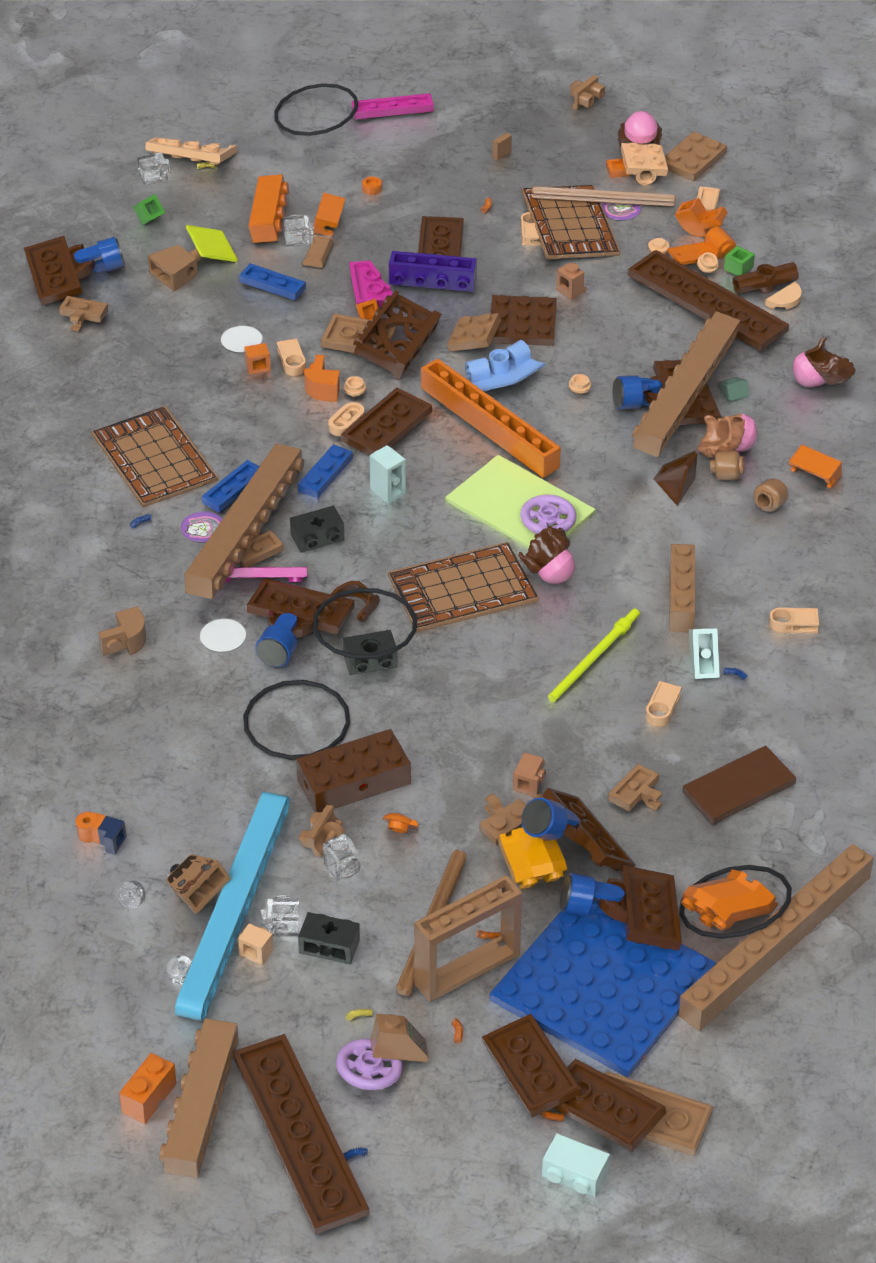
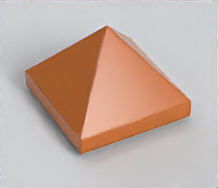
M376 298L355 305L359 318L373 320V315L379 308Z

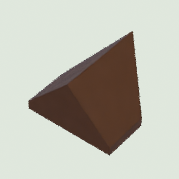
M695 451L664 464L654 478L656 483L676 506H678L695 480L698 455Z

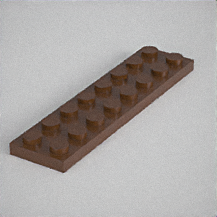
M654 250L628 268L629 277L705 320L711 319L716 311L740 320L736 337L760 351L789 331V324L657 250Z
M282 1034L233 1051V1059L315 1235L369 1216L370 1210L286 1035Z

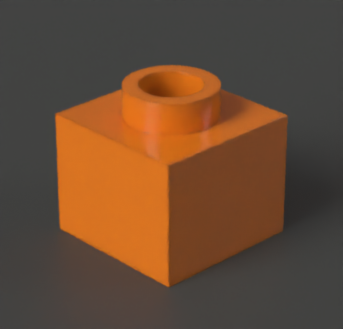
M266 343L244 347L245 365L249 375L271 371L270 353Z

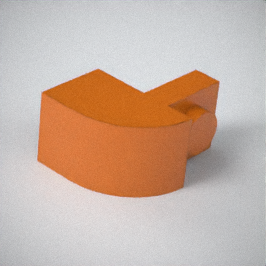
M696 198L681 203L674 215L686 232L696 237H705L711 228L723 224V220L728 212L724 206L706 211L700 199Z
M316 354L314 363H310V369L304 368L306 393L316 400L338 402L340 370H325V355Z

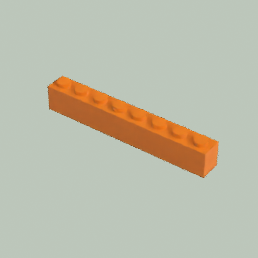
M437 358L421 367V389L539 476L544 478L560 468L561 447L440 359Z

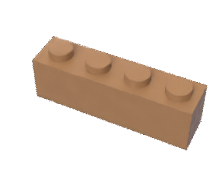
M671 544L669 632L689 633V629H694L695 545Z

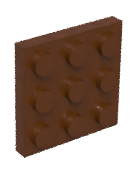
M492 295L491 314L499 313L501 322L491 343L514 344L522 340L527 345L554 346L557 298Z

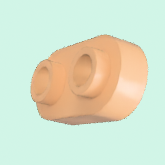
M356 402L345 404L329 419V432L341 437L344 431L364 415L363 405Z

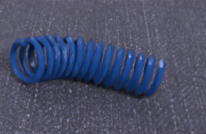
M146 514L133 519L130 526L136 528L139 523L151 520V514L150 516Z
M724 668V675H730L731 670V675H738L742 680L748 676L747 674L744 675V671H741V669Z
M358 1147L357 1150V1148H353V1150L351 1149L343 1155L347 1161L354 1156L367 1155L368 1149Z

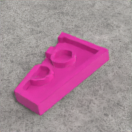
M370 260L349 262L355 304L357 305L376 298L378 307H382L386 296L393 294L389 284L382 280L381 274Z

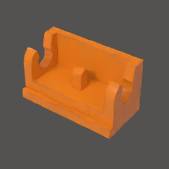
M323 192L312 234L333 235L334 232L325 229V226L337 228L346 198Z
M801 444L789 460V466L792 467L790 471L796 472L800 468L824 479L828 483L826 487L830 489L842 477L841 461Z

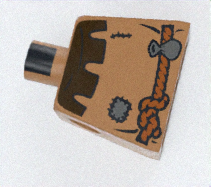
M192 854L181 864H174L170 868V875L167 877L166 882L179 899L197 914L225 886L231 877L218 860Z

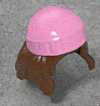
M645 111L634 112L624 123H621V127L618 130L620 151L622 143L642 144L651 142V144L660 145L662 128L650 113Z
M822 337L816 347L802 352L795 357L793 361V374L797 382L807 388L821 386L825 383L839 385L847 382L855 374L854 364L849 362L847 358L839 357L827 351L824 347L827 337Z
M549 526L540 533L535 534V539L530 541L526 556L522 552H519L518 555L530 572L538 573L543 581L554 585L562 584L573 575L575 561L573 555L568 550L570 540L567 538L563 528L559 527L557 529Z

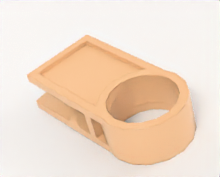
M526 212L521 216L522 245H541L534 223L527 222L532 221L530 212Z
M297 338L277 342V352L285 373L290 376L302 375L304 368H306V361ZM293 363L300 364L298 366H290Z
M775 608L770 612L769 626L778 633H818V608ZM785 618L788 620V622L781 623L775 621L774 619Z
M659 681L646 707V721L650 725L662 727L670 722V718L681 697L680 691L682 687ZM662 711L666 715L658 717L652 715L651 712Z

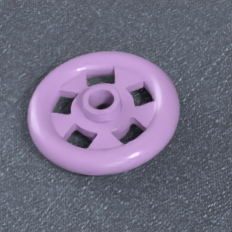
M539 495L529 499L522 506L520 518L523 525L535 534L540 533L544 528L548 527L547 525L557 524V526H552V528L558 529L561 527L567 532L576 521V511L569 501L560 496ZM536 506L540 507L537 512L532 510ZM560 514H567V518L560 519ZM537 518L539 523L536 524L532 519Z
M369 1038L357 1039L347 1043L340 1049L336 1058V1067L340 1076L350 1085L363 1090L385 1089L397 1082L403 1070L402 1060L373 1058ZM351 1054L358 1056L356 1061H352L348 1057ZM383 1061H390L392 1067H383ZM356 1069L362 1075L358 1076L352 1070ZM378 1074H381L383 1076L382 1078L378 1079L372 1078V1076H376Z

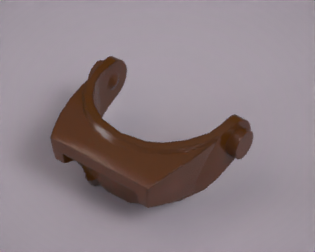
M349 581L338 586L331 594L335 595L339 592L367 587L360 581ZM354 593L342 596L344 598L356 597L366 603V606L357 616L360 622L365 621L380 602L379 596L373 593Z

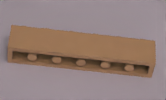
M205 1018L202 1029H197L196 1048L195 1051H191L189 1054L188 1074H183L181 1081L182 1094L181 1097H176L174 1103L175 1117L174 1120H169L166 1133L168 1140L166 1144L162 1143L160 1148L159 1160L163 1161L164 1173L192 1178L199 1177L233 1061V1051L236 1050L239 1041L237 1023Z

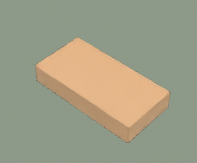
M700 186L697 198L700 199L706 211L717 208L720 189Z

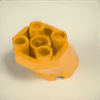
M523 827L512 830V835L506 836L503 833L497 837L512 881L515 885H519L520 890L535 886V884L539 883L538 880L544 879L545 883H550L564 877L563 873L567 871V867L556 839L546 841L532 837L524 831Z

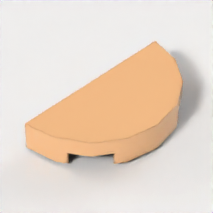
M793 282L767 298L765 306L771 309H775V307H785V310L793 308L800 303L802 290L796 282Z

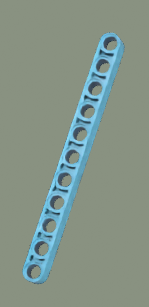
M262 792L228 874L231 879L222 888L177 997L175 1005L176 1016L204 1021L286 819L290 804L289 796Z

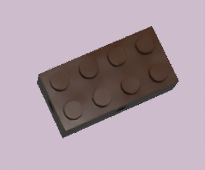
M391 729L296 759L297 780L314 812H323L326 805H333L334 808H338L411 784V763Z

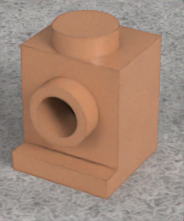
M567 263L557 270L556 290L571 300L587 290V287L584 286V272L579 269L576 263Z
M524 752L513 773V791L532 797L539 793V784L543 783L546 775V770L543 769L545 761L542 757Z

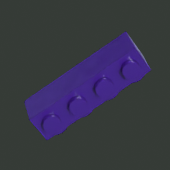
M401 251L391 252L389 284L474 292L477 280V258Z

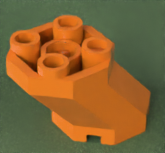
M733 869L726 878L688 886L683 893L684 898L681 901L685 908L692 912L695 911L701 916L699 920L705 926L711 929L715 926L721 931L729 930L736 921L771 914L778 906V903L775 902L776 897L764 885L755 879L752 882L746 880L748 876L746 873Z

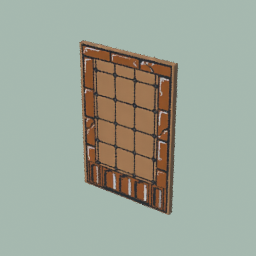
M594 185L554 186L557 188L595 190ZM521 188V193L530 212L532 222L535 225L546 259L620 255V249L601 203L533 199L531 196L532 188Z
M166 406L91 431L98 445L142 507L218 481V476Z
M508 542L388 572V577L397 595L407 601L417 615V633L539 601L533 585ZM403 605L409 616V619L411 620V622H413V618L410 612L408 611L407 607Z

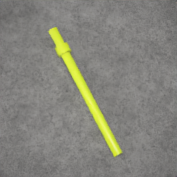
M633 608L624 618H620L603 640L549 693L548 699L551 702H556L620 635H624L631 628V624L640 616V612Z

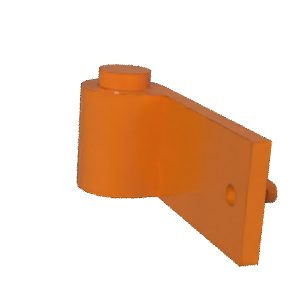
M715 226L707 232L704 242L668 248L667 252L675 261L687 265L697 263L698 258L707 252L714 254L717 259L725 258V255L736 247V243L722 227Z

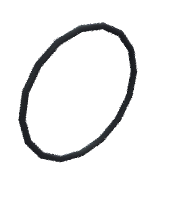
M321 83L305 86L289 93L280 100L274 110L275 122L282 130L294 135L312 136L328 133L342 127L353 118L358 109V99L349 88L338 84ZM319 87L338 88L348 92L354 99V108L351 114L341 123L325 130L313 132L294 131L284 127L278 120V111L282 104L293 95L307 89Z
M355 588L339 592L321 604L314 614L313 631L319 642L333 653L352 659H375L391 655L408 645L417 632V615L411 605L395 593L378 588ZM354 593H379L392 597L406 606L413 618L412 631L406 640L393 649L376 654H352L338 650L323 640L317 629L318 616L326 605L339 597Z
M308 680L282 681L264 688L250 700L243 714L244 731L254 746L271 756L295 760L309 755H288L269 750L256 741L249 730L248 715L253 704L266 692L286 685L304 684L322 688L335 696L344 708L346 723L340 736L328 747L313 753L335 747L344 739L350 725L349 707L340 694L324 684Z
M755 865L727 867L706 875L693 885L705 883L711 878L731 872L732 869L768 872L780 878L787 888L786 901L778 913L758 926L740 932L723 934L702 931L691 925L684 915L685 907L681 904V901L679 916L686 928L701 936L719 939L746 936L766 928L783 915L791 903L792 887L783 874L769 867Z

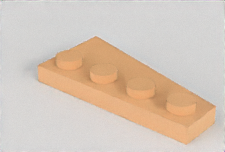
M154 137L146 142V150L153 151V154L156 155L171 154L173 158L188 157L191 161L205 160L209 161V164L218 165L237 153V145L220 148V143L200 146L199 141H187L181 144V140Z

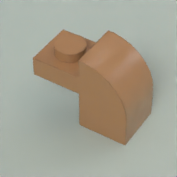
M139 606L116 612L117 627L98 632L100 650L103 656L127 649L129 655H132L143 648L146 643L144 616Z

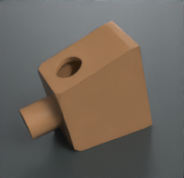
M175 245L148 255L149 273L174 292L197 276V262L201 261L202 257L197 249L187 252L180 245Z

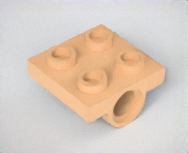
M622 143L621 154L626 174L635 175L639 184L649 185L655 181L656 176H667L668 167L662 145Z

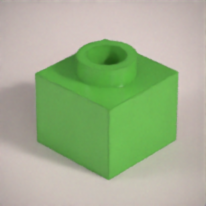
M156 194L133 206L142 225L166 213Z
M736 246L725 255L724 270L737 276L746 274L754 267L755 254Z

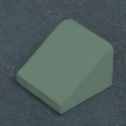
M735 377L718 383V387L729 401L749 396L748 383L745 379Z

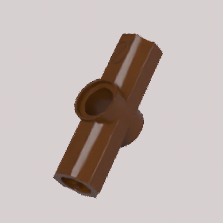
M794 262L775 267L770 264H761L757 267V271L733 277L732 284L737 295L755 290L768 293L774 289L775 285L798 280L799 273Z

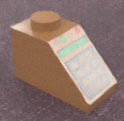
M376 1014L370 1038L373 1058L428 1062L426 1039L404 1016Z

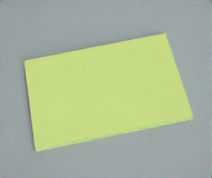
M500 455L494 457L445 497V501L529 548L530 541L535 539V533L523 525L520 512L522 506L529 499L539 495H556L569 501L575 508L576 521L572 528L565 532L566 536L595 513V508ZM536 506L532 510L537 512L540 507ZM560 514V519L567 518V514ZM537 518L532 519L536 524L539 523ZM552 524V525H547V526H548V527H549V526L552 527V526H557V524Z

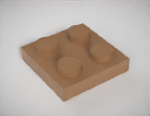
M499 313L459 318L447 343L449 351L489 347L501 322Z

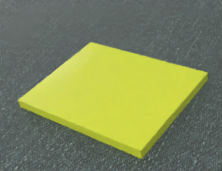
M186 225V229L201 257L231 262L238 261L222 230Z

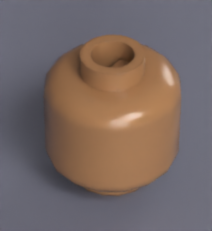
M719 451L716 453L715 459L710 461L711 473H715L719 481L738 480L745 471L744 457L740 456L737 451Z
M775 478L767 479L757 486L754 491L756 505L766 512L775 511L785 504L788 499L787 487L782 481Z

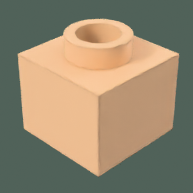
M249 923L238 937L239 955L263 965L273 951L272 933L263 927H257Z

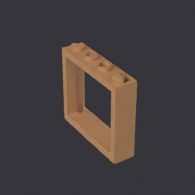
M507 875L414 922L415 985L429 1003L520 955L522 892ZM501 911V933L498 938L437 969L438 943ZM429 927L431 931L428 932V930H425L424 928ZM502 942H505L506 945L502 947L498 945Z

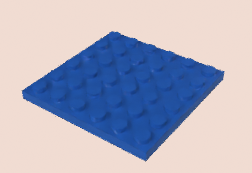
M561 910L490 992L489 1000L520 1018L532 1014L543 1031L629 1078L644 1059V1056L649 1053L679 1015L680 996L714 967L716 962L681 944L678 951L626 940L625 923L614 920L608 915H587L583 917L564 913Z

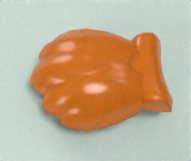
M389 813L382 818L385 822H388L387 828L394 832L407 834L409 828L418 831V822L414 819L411 820L403 814Z

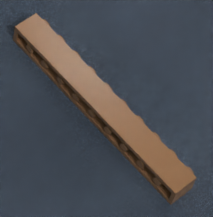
M717 311L711 319L708 318L706 320L704 329H700L696 341H692L688 353L685 352L680 365H676L673 376H669L665 388L660 389L657 400L652 401L648 413L645 412L643 414L640 425L637 424L632 433V437L635 438L633 448L659 457L734 342L740 320Z
M280 444L274 445L185 572V592L187 594L213 599L218 590L221 591L227 577L232 575L235 565L240 563L242 555L250 548L252 540L255 536L259 535L263 524L268 522L270 514L273 510H276L280 499L285 497L289 486L294 484L297 474L302 472L304 459H302L301 449Z
M851 844L791 898V903L780 918L766 928L751 933L680 996L678 1016L698 1031H701L870 879L874 857L856 845ZM779 908L774 914H772L768 919H770L772 916H774L775 914H777L778 911L780 910V908Z

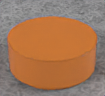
M374 176L363 179L362 191L368 195L380 193L382 191V180Z

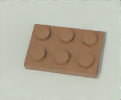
M693 131L665 155L668 171L694 182L727 152V145Z
M334 313L321 339V347L354 353L356 346L353 343L359 333H364L363 329L369 320ZM397 326L385 328L391 343L397 332ZM374 341L368 342V345L372 347L376 344Z

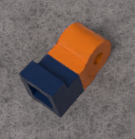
M83 812L76 817L77 834L82 842H95L104 845L107 853L116 855L127 837L124 821L93 812Z

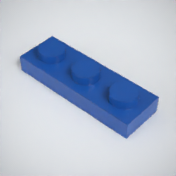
M251 263L239 275V281L295 301L306 289L305 281Z
M333 444L297 484L298 491L318 499L353 459V451Z
M246 460L202 495V504L220 513L239 497L260 466Z

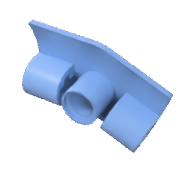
M519 340L506 349L493 350L489 355V360L483 357L465 362V371L471 383L482 391H488L516 384L543 368L546 363L531 359L528 345L524 341Z

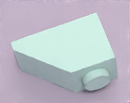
M717 628L689 629V648L694 679L720 678Z

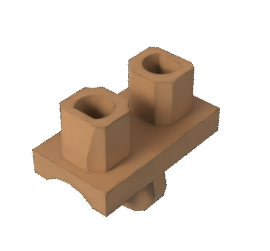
M593 75L585 82L576 80L570 84V95L574 96L575 99L572 108L576 110L581 106L590 108L594 103V97L598 99L604 97L605 86L598 83V76Z
M326 805L323 812H313L310 817L311 831L302 830L299 835L302 847L312 848L316 857H322L330 843L342 841L346 834L342 827L343 822L334 815L335 808L333 805Z

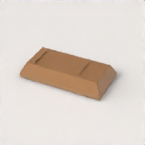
M315 236L302 265L323 268L334 241L331 238Z

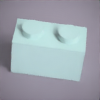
M387 445L370 455V490L389 504L406 494L405 458Z
M556 1133L542 1160V1176L553 1183H561L571 1187L578 1193L595 1197L609 1170L610 1154Z

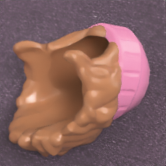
M743 413L718 419L707 415L704 417L707 424V433L697 446V451L710 459H715V455L719 451H748L754 445L757 438L756 423L752 417Z

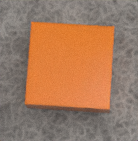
M623 158L606 160V168L610 178L630 176V174H626Z

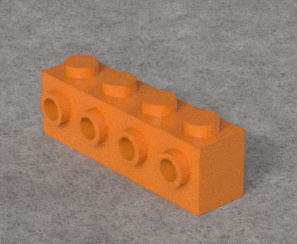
M283 174L258 177L249 221V230L253 243L278 241L279 232H282L281 220L285 218L284 207L287 206L286 195L289 194V184L284 181Z

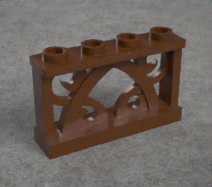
M395 290L391 296H386L382 309L378 308L372 318L373 321L369 320L363 329L364 333L357 335L353 343L356 346L353 354L356 356L360 355L392 372L393 377L400 380L436 330L442 314L435 310L431 312L399 295V292ZM392 309H399V313H394ZM403 312L407 313V317L403 316ZM404 326V333L411 342L396 340L391 343L385 328ZM409 327H412L411 330H416L417 333L411 332ZM374 341L376 344L372 347L368 345V342ZM399 346L404 347L405 350H400Z

